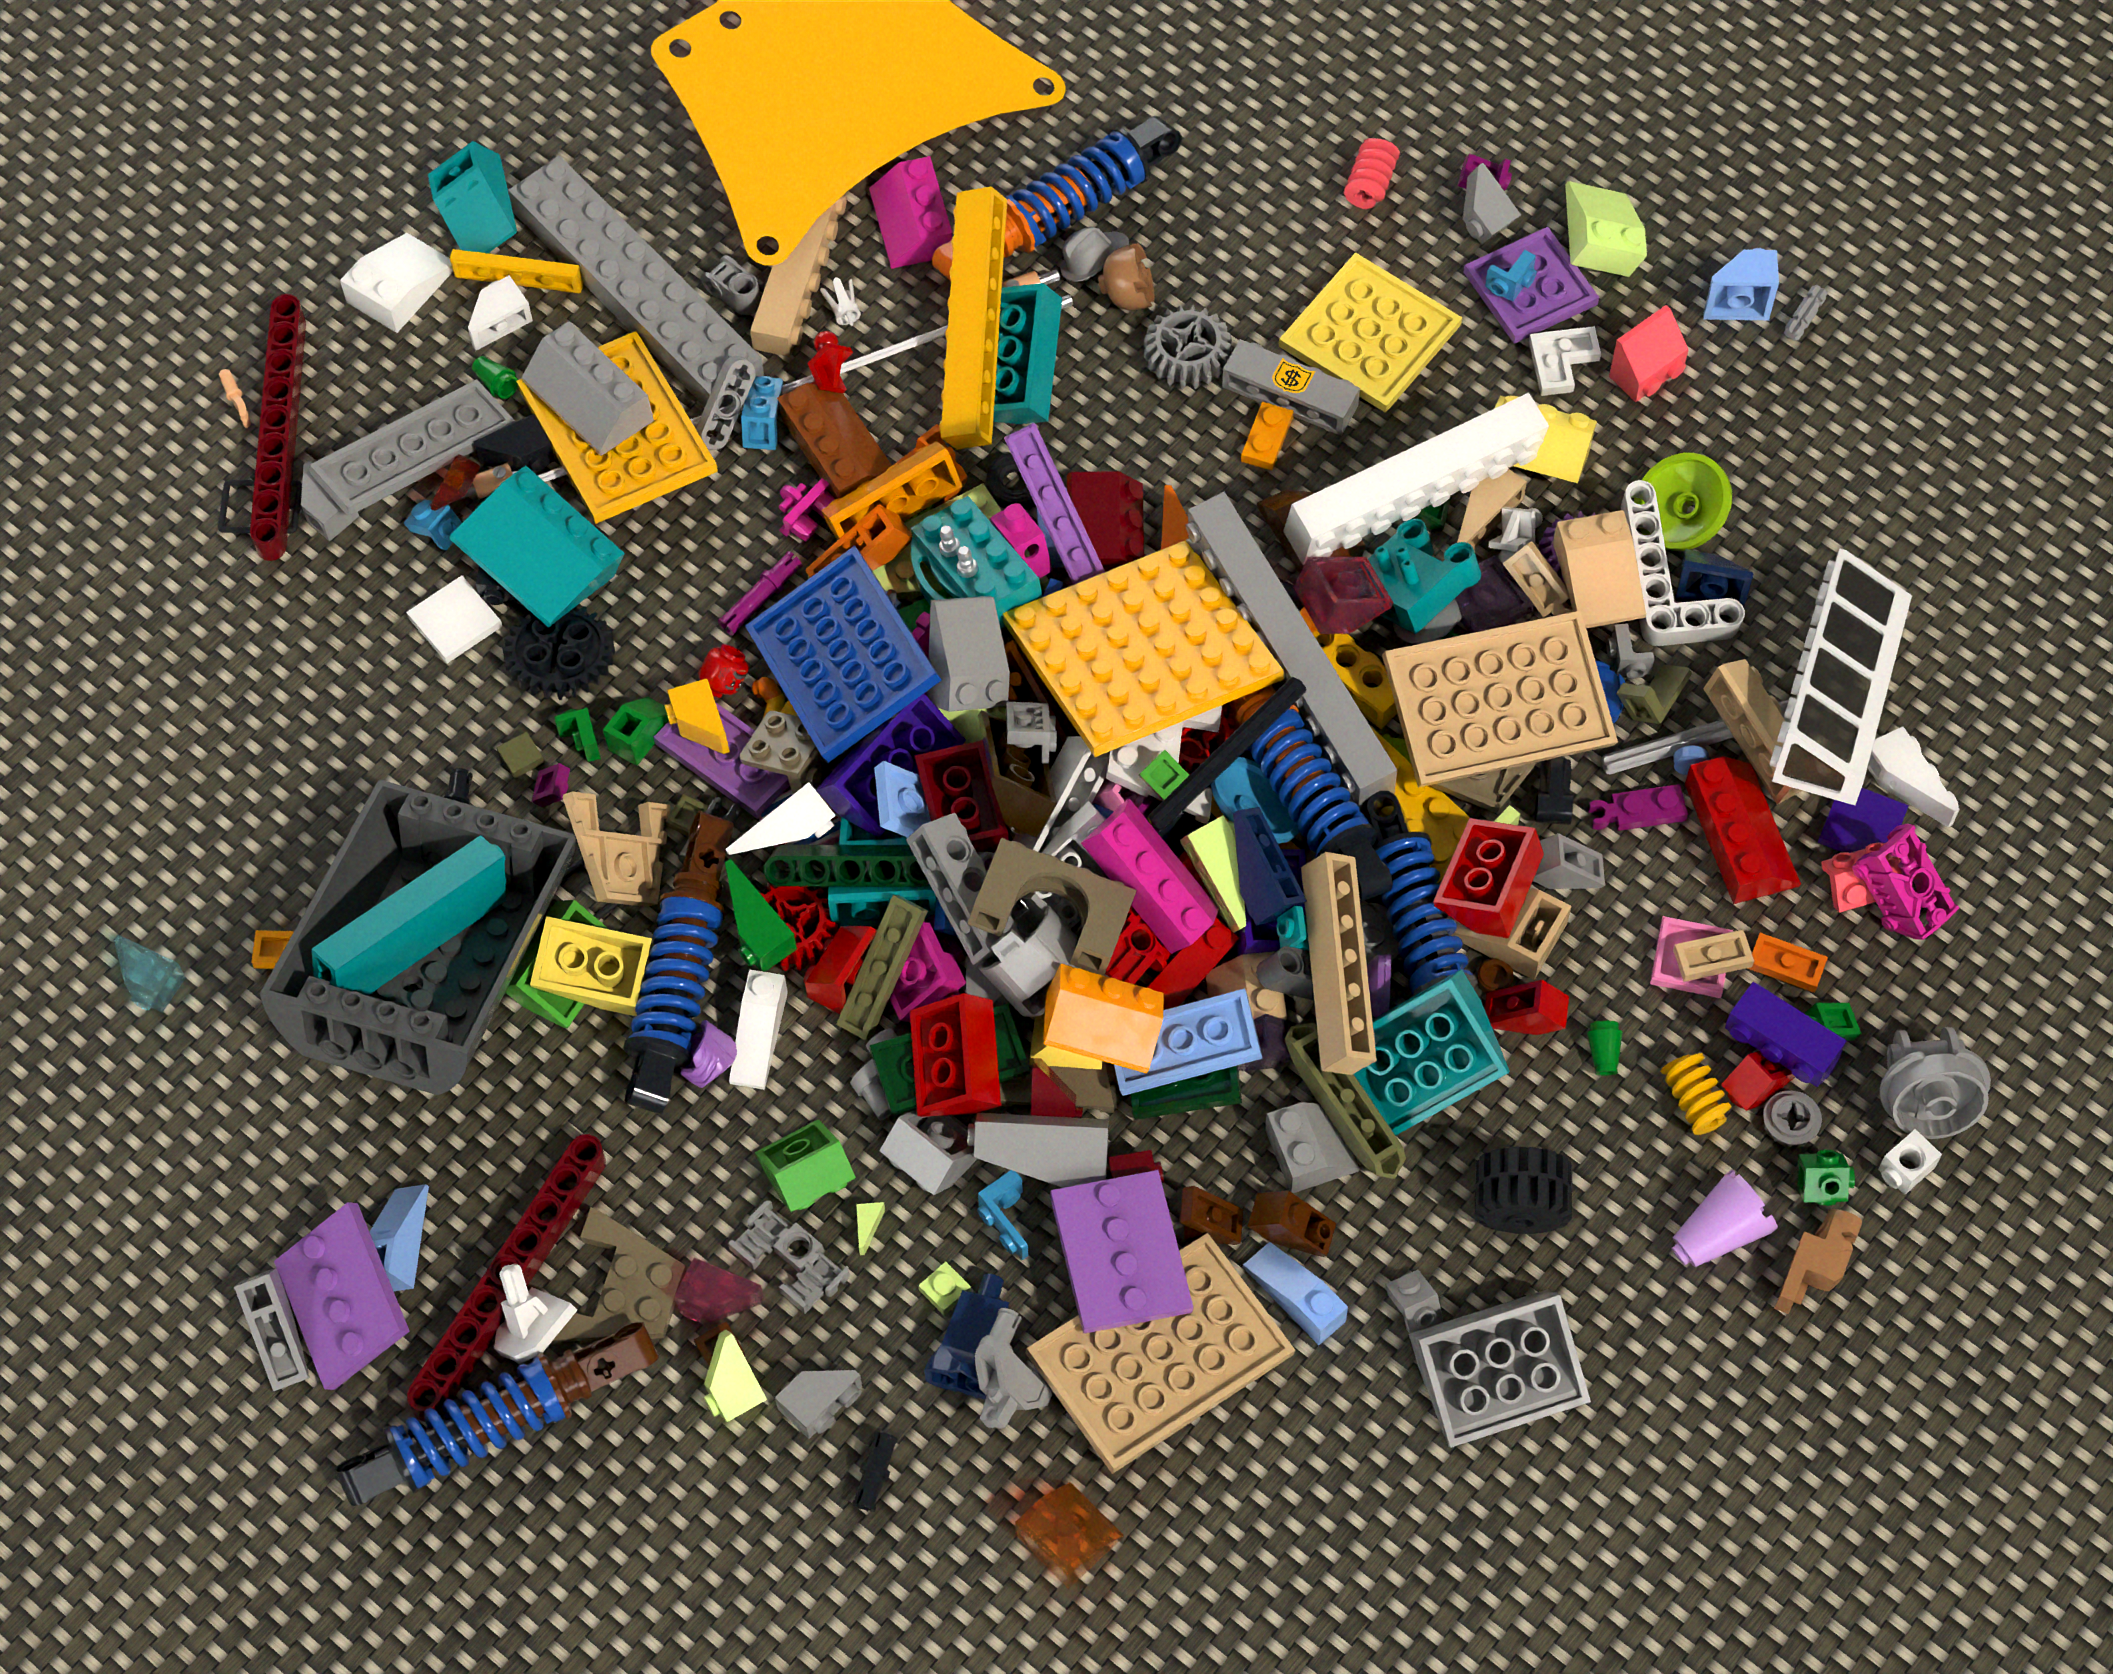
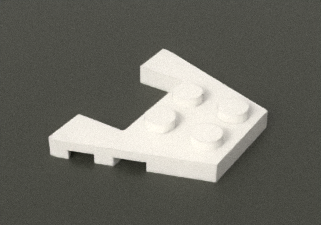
M1222 705L1111 750L1109 752L1106 779L1145 797L1151 795L1162 800L1138 775L1164 750L1177 763L1179 762L1183 727L1218 732ZM1206 788L1184 810L1196 816L1195 820L1201 823L1208 824L1212 789Z

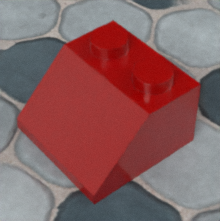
M841 926L835 936L832 935V938H827L824 943V954L817 965L814 963L810 965L804 976L807 998L841 1014L875 937V928L871 926Z

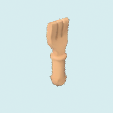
M223 369L219 372V376L226 392V398L232 401L239 412L243 426L248 428L251 425L245 403L241 398L242 391L238 388L230 370Z

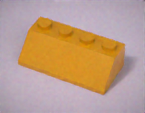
M936 441L929 446L920 448L914 455L901 463L890 466L886 472L871 481L863 482L856 490L846 496L833 500L821 512L834 536L839 540L878 504L898 514L904 522L963 486L948 450Z

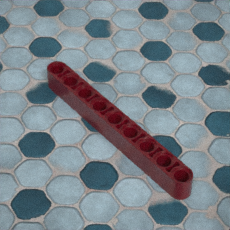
M292 294L279 295L272 301L267 340L250 536L256 552L260 558L267 561L277 560L284 555L288 538L287 529L289 526L306 320L300 301Z
M581 1134L570 1143L409 1387L407 1400L414 1415L420 1421L425 1422L424 1412L428 1408L435 1409L440 1417L444 1415L443 1402L447 1399L454 1400L494 1339L496 1330L505 1320L501 1302L507 1300L502 1281H500L502 1267L518 1264L522 1269L526 1286H528L603 1172L606 1158L599 1139L594 1135ZM592 1151L596 1153L590 1160L584 1161L579 1159L585 1152ZM567 1181L576 1182V1185L570 1190L564 1191L560 1189V1186ZM547 1211L557 1212L556 1216L551 1220H540L541 1215ZM525 1242H537L536 1246L530 1251L520 1250ZM485 1303H497L492 1311L488 1313L480 1312V1308ZM464 1334H477L472 1342L468 1344L459 1343L460 1338ZM444 1365H456L452 1373L448 1375L439 1374L440 1369ZM426 1395L435 1396V1400L431 1405L427 1407L418 1406L422 1397Z

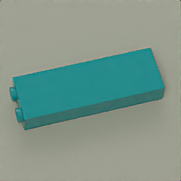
M480 835L313 947L311 952L314 977L329 981L332 986L356 991L368 996L506 901V858L499 846L489 843Z

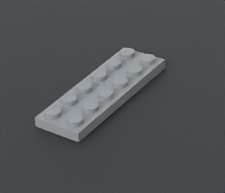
M476 379L310 464V474L346 515L350 516L474 452L475 446L473 441L515 423V420Z

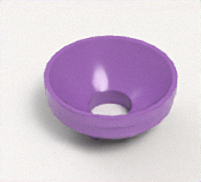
M1378 954L1367 965L1371 1012L1375 1018L1389 1010L1391 954Z

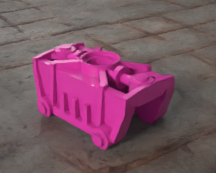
M1906 823L1895 827L1887 836L1888 841L1879 848V851L1864 854L1856 861L1852 869L1856 877L1864 880L1883 914L1881 921L1885 929L1913 939L1924 940L1942 926L1959 909V906L1954 904L1949 892L1951 890L1943 884L1926 853L1927 846L1925 843L1920 842L1914 831L1916 829L1915 826ZM1890 853L1891 856L1900 858L1901 862L1898 866L1902 872L1901 874L1893 872L1885 857L1887 854ZM1912 881H1913V882L1915 883V885H1916V891H1917V892H1915L1914 889H1913ZM1921 907H1927L1928 909L1926 912L1928 924L1925 927L1919 919Z

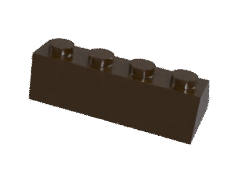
M981 710L978 718L990 779L1004 822L1015 833H1027L1037 837L1057 805L1048 763H1041L1040 745L1020 748L1014 744H1007L1006 721Z

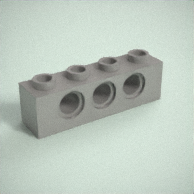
M956 813L921 825L906 841L972 964L975 965L996 956L991 949V945L1000 937L967 924L987 871L982 858L977 854L968 837L966 828L961 824ZM1010 915L1002 936L1011 928L1021 936L1016 921Z

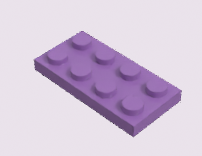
M717 703L716 706L726 733L730 752L722 754L682 737L677 723L670 725L668 722L653 737L658 747L729 799L739 803L744 810L755 818H758L790 786L787 775L741 763L740 753L755 730Z

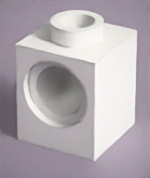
M1914 1129L1884 1156L1878 1170L1889 1186L1894 1189L1898 1188L1905 1195L1935 1169L1942 1154ZM1899 1160H1909L1914 1164L1915 1169L1905 1168Z

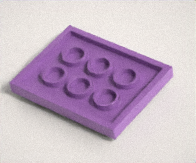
M1159 1170L1050 1191L1051 1204L1083 1334L1192 1313L1194 1307Z
M347 1202L274 1261L324 1389L335 1390L410 1332L358 1203Z

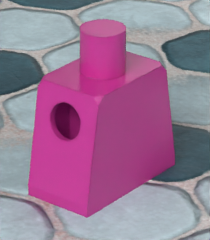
M1021 504L1009 505L1006 509L989 519L1039 579L1053 571L1045 536ZM1026 549L1029 551V557L1024 555Z

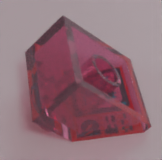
M1308 557L1294 586L1297 595L1320 634H1350L1389 610L1393 605L1392 599L1367 557Z

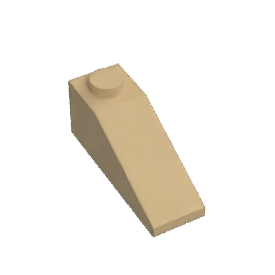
M1510 469L1496 479L1488 477L1479 481L1478 486L1471 490L1457 543L1466 542L1475 549L1502 522V508L1505 506L1516 508L1524 499L1527 481Z

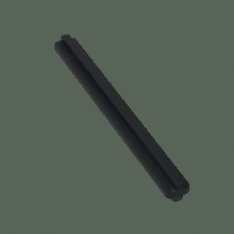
M1291 677L1148 815L1151 825L1160 831L1164 830L1306 693L1307 689L1303 682L1295 677Z

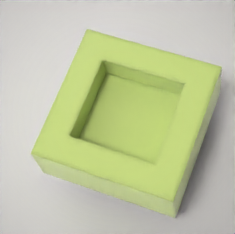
M946 1261L918 1285L919 1291L944 1316L957 1305L962 1290L971 1292V1286Z

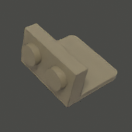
M769 711L764 716L740 753V760L744 765L787 775L793 794L808 782H810L814 789H817L823 774L836 759L834 758L828 763L821 756L798 716L777 711Z

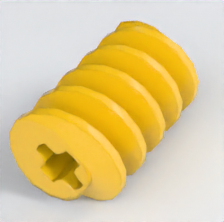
M1702 1053L1679 1057L1669 1062L1660 1071L1666 1075L1665 1081L1667 1085L1673 1087V1096L1676 1099H1680L1678 1105L1682 1111H1686L1685 1118L1688 1123L1693 1124L1692 1131L1695 1135L1706 1134L1722 1126L1727 1120L1724 1114L1732 1107L1729 1102L1718 1104V1101L1724 1097L1725 1093L1723 1090L1711 1091L1718 1081L1716 1078L1705 1080L1704 1077L1710 1073L1711 1068L1709 1065L1697 1066L1705 1058Z

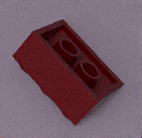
M1120 471L1068 473L1067 492L1105 572L1144 557L1143 483Z
M983 740L914 756L931 821L956 813L959 821L966 828L968 837L976 852L988 851L995 853L1001 838L1009 840L1007 827L991 783Z

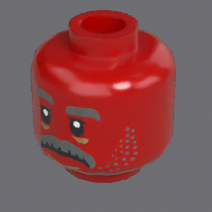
M726 644L721 645V647L711 648L698 672V677L700 680L708 679L714 697L721 698L723 695H734L738 692L749 670V666L745 661L746 656L737 648Z

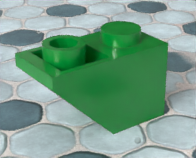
M650 697L623 704L603 729L609 751L638 766L655 744L653 737L669 720L664 705Z

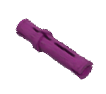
M787 551L769 571L764 570L760 574V580L717 620L723 630L728 627L729 629L726 633L733 636L774 593L779 594L784 588L783 584L803 567L797 556L792 560L791 558L794 554Z

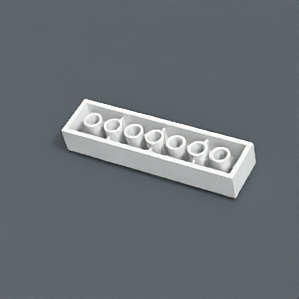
M1529 393L1522 395L1293 503L1283 532L1303 565L1311 561L1315 563L1324 561L1331 556L1332 551L1340 547H1344V549L1351 548L1358 544L1362 537L1372 532L1374 535H1378L1390 528L1391 523L1401 518L1403 521L1410 520L1417 516L1421 509L1429 505L1437 507L1445 503L1450 498V495L1458 491L1462 493L1469 492L1477 487L1481 480L1488 477L1496 479L1505 474L1509 467L1517 463L1523 466L1533 461L1537 457L1541 444L1544 442L1543 439L1549 425Z

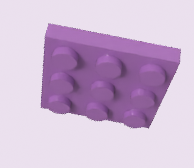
M1549 227L1464 265L1463 273L1514 344L1530 337V334L1539 333L1598 305L1599 296L1578 267L1570 264V256ZM1524 250L1536 255L1534 270L1537 271L1536 277L1529 288L1523 287L1513 302L1505 297L1493 294L1485 287L1487 270L1491 265L1509 272Z

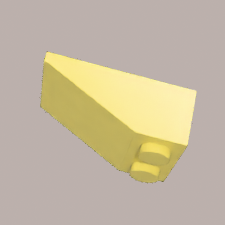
M546 916L530 987L599 1009L637 1016L635 1008L637 1001L641 998L640 988L641 984L645 981V967L650 963L649 951L652 947V938Z

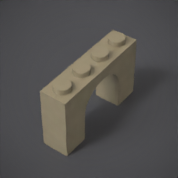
M1001 838L967 924L1001 937L1012 909L1020 898L1038 891L1056 893L1066 898L1075 906L1082 921L1081 935L1069 964L1104 976L1137 890L1125 886L1122 882L1112 881L1096 875L1086 868H1078L1060 861L1053 855H1045L1029 849L1019 842Z

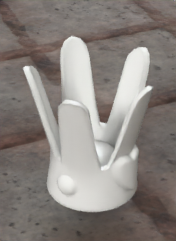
M835 277L833 285L838 304L824 288H821L820 291L833 309L837 323L839 325L850 324V326H853V322L861 316L858 305L855 303L852 279L849 280L850 291H845L841 280Z

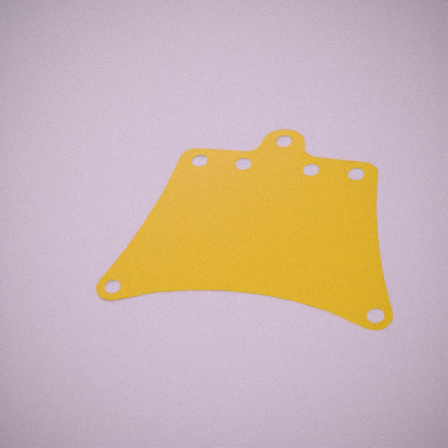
M718 0L714 5L661 34L653 41L651 46V55L686 108L713 161L727 193L749 257L757 263L771 266L780 264L787 259L816 219L848 190L897 156L955 128L997 114L1058 103L1064 97L1066 91L1065 83L1059 74L998 37L950 0ZM726 11L736 12L741 18V24L738 28L727 29L721 25L720 15ZM677 39L685 40L690 44L691 52L686 57H676L669 50L670 43ZM1041 77L1051 80L1054 84L1053 93L1047 96L1038 94L1033 88L1034 81ZM764 236L773 237L777 240L779 249L773 255H764L757 249V241Z

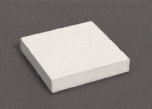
M462 575L406 612L409 620L447 664L503 627L498 616Z

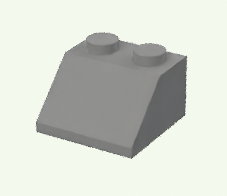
M1300 1102L1267 1113L1265 1131L1290 1192L1296 1193L1359 1172L1360 1168L1353 1152L1347 1146L1320 1104Z
M917 1109L898 1117L879 1150L889 1158L890 1163L894 1167L905 1171L916 1180L917 1185L921 1189L933 1195L952 1187L977 1160V1158H974V1146L967 1145L968 1127L953 1115L917 1116Z

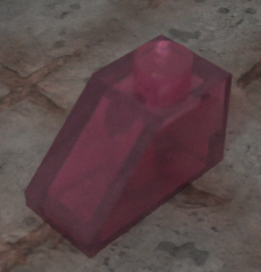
M693 1258L675 1294L677 1307L684 1317L696 1322L704 1319L711 1323L758 1306L764 1299L760 1284L696 1258Z

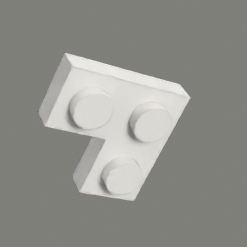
M1595 326L1533 333L1529 337V345L1541 396L1574 392L1575 383L1570 364L1600 361L1601 351Z

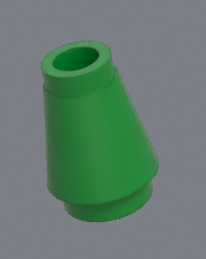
M480 356L474 361L472 371L493 397L507 399L516 392L518 388L516 381L518 378L512 369L485 356Z
M1616 1021L1593 1022L1590 1024V1031L1587 1032L1597 1075L1610 1076L1618 1073L1617 1067L1623 1031L1619 1030V1023Z

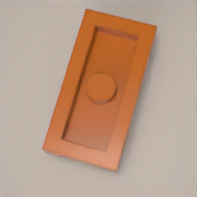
M1760 932L1752 952L1754 964L1748 969L1815 993L1828 957Z

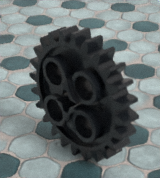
M585 606L580 608L578 612L574 611L573 608L550 627H547L529 611L530 619L519 616V627L510 626V636L504 637L505 647L502 649L506 671H510L512 681H519L521 690L530 686L532 696L541 690L544 692L545 699H548L553 692L557 693L559 700H562L564 692L569 691L573 698L577 695L576 689L581 688L588 693V683L600 685V675L608 676V666L614 664L613 654H615L612 631L607 629V622L605 620L599 622L597 612L588 616L587 607ZM564 629H566L565 632L563 633V643H564V644L561 645V634H562V631H563ZM554 657H557V667L555 672L552 673L553 669L555 668Z

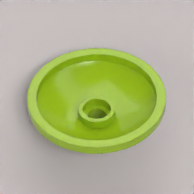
M1679 453L1669 456L1655 464L1642 479L1650 483L1655 489L1666 550L1685 551V549H1693L1706 543L1722 528L1729 515L1732 504L1730 481L1724 470L1707 456L1697 453ZM1634 498V503L1645 504L1642 499ZM1695 505L1694 510L1687 514V509ZM1639 528L1643 535H1651L1648 530Z

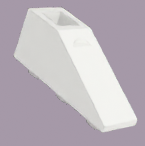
M1904 726L1875 739L1867 768L1878 785L1947 827L1952 826L1959 812L1957 799L1952 792L1945 789L1935 766L1931 763L1928 764L1921 753V747L1914 736H1910Z

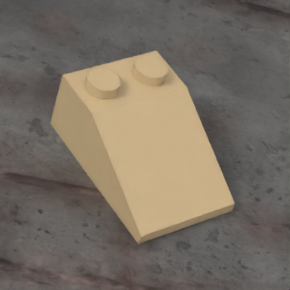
M1624 510L1557 522L1553 546L1573 612H1582L1586 629L1645 618L1646 610L1633 539Z

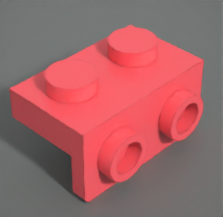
M1872 843L1862 850L1851 853H1838L1833 858L1821 862L1822 869L1830 876L1833 906L1839 913L1876 902L1864 880L1854 875L1852 866L1864 854L1879 851V848L1885 843ZM1890 853L1887 854L1885 857L1893 872L1901 874L1902 872L1898 866L1901 862L1900 858L1893 857Z

